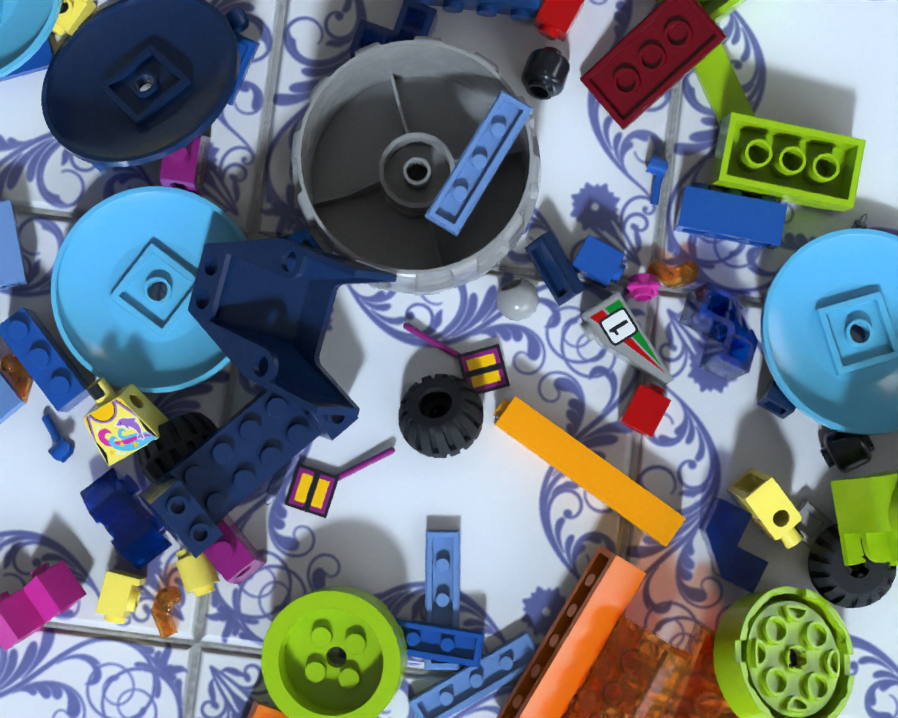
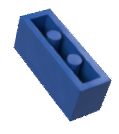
M692 182L690 186L685 185L680 191L673 231L774 250L781 244L787 204L778 203V198L769 195H758V199L745 197V192L741 190L724 189V192L711 190V186L708 184Z
M22 307L0 324V336L57 411L69 412L90 396L86 390L90 385L34 311Z

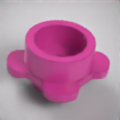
M640 273L629 277L628 291L625 292V296L640 302L652 300L659 295V290L657 289L661 288V283L656 281V276L653 274Z

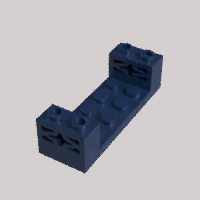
M265 388L138 496L181 548L194 558H197L223 535L216 523L318 436L333 441L359 417L357 415L315 414Z

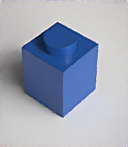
M588 235L573 261L572 267L576 273L606 288L610 281L617 283L626 267V265L621 263L625 254Z

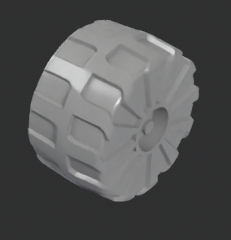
M415 36L414 40L397 41L383 45L375 42L355 51V57L344 63L330 77L323 76L309 95L310 105L300 129L293 136L291 152L293 185L297 204L308 230L323 251L397 275L396 282L368 284L378 289L414 294L416 296L434 295L479 279L501 262L514 248L527 228L537 202L541 179V159L532 114L529 116L458 236L426 219L425 215L501 89L526 103L524 97L516 96L507 82L499 75L498 66L478 52L471 54L455 46L444 44L441 38ZM414 166H421L426 169L427 175L421 181H414L408 177V171Z

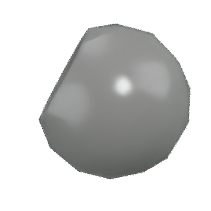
M525 278L505 283L498 289L495 297L498 310L503 316L514 321L529 318L536 311L539 303L538 290Z

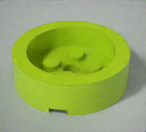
M343 585L315 589L287 605L271 623L263 642L261 654V668L265 686L277 707L288 718H376L398 693L405 677L408 660L404 632L387 609L388 607L377 597L364 590ZM340 647L345 651V664L335 666L331 662L328 655L331 648Z
M781 586L746 594L728 608L719 623L713 649L715 674L726 702L739 718H837L846 706L854 684V676L850 675L849 656L854 654L848 630L833 606L812 590ZM789 649H792L797 655L796 667L789 666L791 663V651Z

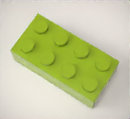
M730 112L721 119L709 185L721 189H737L745 192V194L755 196L769 195L778 198L779 201L842 213L854 208L866 140Z

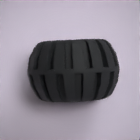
M435 374L434 378L428 375L421 378L422 382L420 384L415 382L408 389L409 392L404 394L398 413L399 428L406 442L417 452L434 458H447L448 454L453 457L460 454L462 448L467 450L474 443V440L478 438L482 430L484 418L483 404L475 389L462 378L448 374Z
M199 412L186 413L159 425L160 437L157 440L154 439L137 452L141 471L153 483L218 428L208 417Z
M837 523L827 527L817 536L812 543L808 556V571L813 586L826 600L844 608L865 607L880 600L891 588L896 576L897 566H889V562L874 563L865 555L864 549V556L862 558L866 560V563L860 564L859 571H852L851 567L844 566Z

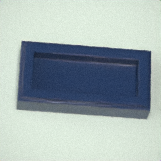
M551 230L542 234L525 247L527 254L559 306L586 290Z

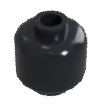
M544 47L536 49L529 54L521 75L522 84L526 88L527 93L532 97L548 100L559 95L564 89L570 71V64L557 48Z
M831 430L824 435L823 441L826 447L820 449V452L829 468L836 465L839 471L848 473L869 463L872 459L871 451L875 450V447L869 435H855Z

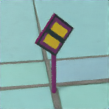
M404 323L403 328L458 359L463 380L468 382L478 394L510 386L499 344L461 354L409 323Z
M390 447L336 475L298 463L285 505L326 518L338 481L393 454L395 448Z

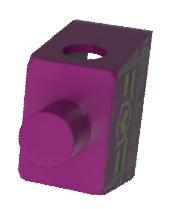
M200 135L180 150L163 157L160 169V182L162 186L183 189L202 197L211 138Z

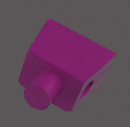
M227 514L216 523L223 535L203 553L227 582L240 585L267 562Z

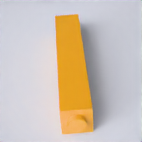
M516 396L511 402L504 399L493 414V416L498 418L494 426L660 545L666 547L686 520L684 516Z

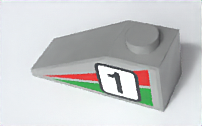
M619 292L580 316L584 321L580 324V327L590 342L595 339L600 347L662 385H666L674 380Z

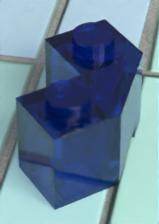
M404 0L393 30L360 19L349 49L350 58L355 57V51L375 42L383 45L397 41L414 40L415 36L432 37L438 21L437 9L412 0Z
M707 282L688 292L679 323L708 336L699 367L729 381L750 372L758 340L753 329L748 330L740 310H743L738 296Z
M112 467L82 490L80 495L97 524L101 522L107 532L114 538L111 543L117 551L136 569L141 570L172 546V543L162 523L155 515L150 514L142 506L136 494L140 490L136 482L130 475L122 476Z
M714 498L699 527L711 560L710 563L714 575L745 591L754 593L769 562L737 546L753 514L721 498Z

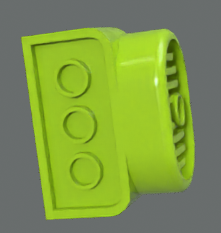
M898 469L830 481L844 566L866 563V560L862 558L864 556L863 549L868 559L874 563L889 562V566H898Z

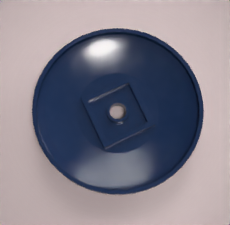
M119 0L106 6L82 22L72 36L69 35L52 58L45 74L41 93V105L46 125L65 150L88 163L108 167H127L149 163L166 157L191 143L209 128L231 98L240 71V49L235 33L225 16L205 0ZM152 83L149 89L140 91L143 85Z

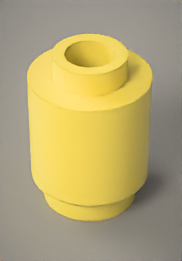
M184 549L176 552L178 561L175 563L186 593L194 592L197 598L215 591L214 584L220 580L214 565L202 552L197 558H194Z

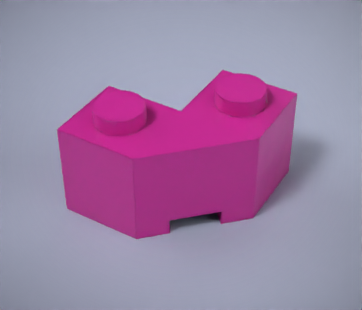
M64 560L52 567L48 562L30 573L33 579L11 596L8 591L0 594V645L4 651L9 650L37 632L44 624L67 611L87 595Z

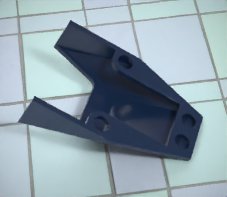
M283 238L205 243L188 311L245 378L315 414L358 415L360 408L325 370L319 359L337 290L342 285L396 282L397 275Z

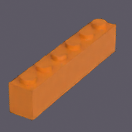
M599 545L496 718H561L567 711L577 689L585 681L596 657L603 651L614 627L621 621L623 613L632 597L640 589L641 582L647 573Z

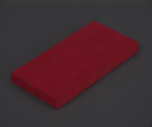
M664 0L592 66L580 80L622 130H625L724 42L728 35L697 0Z

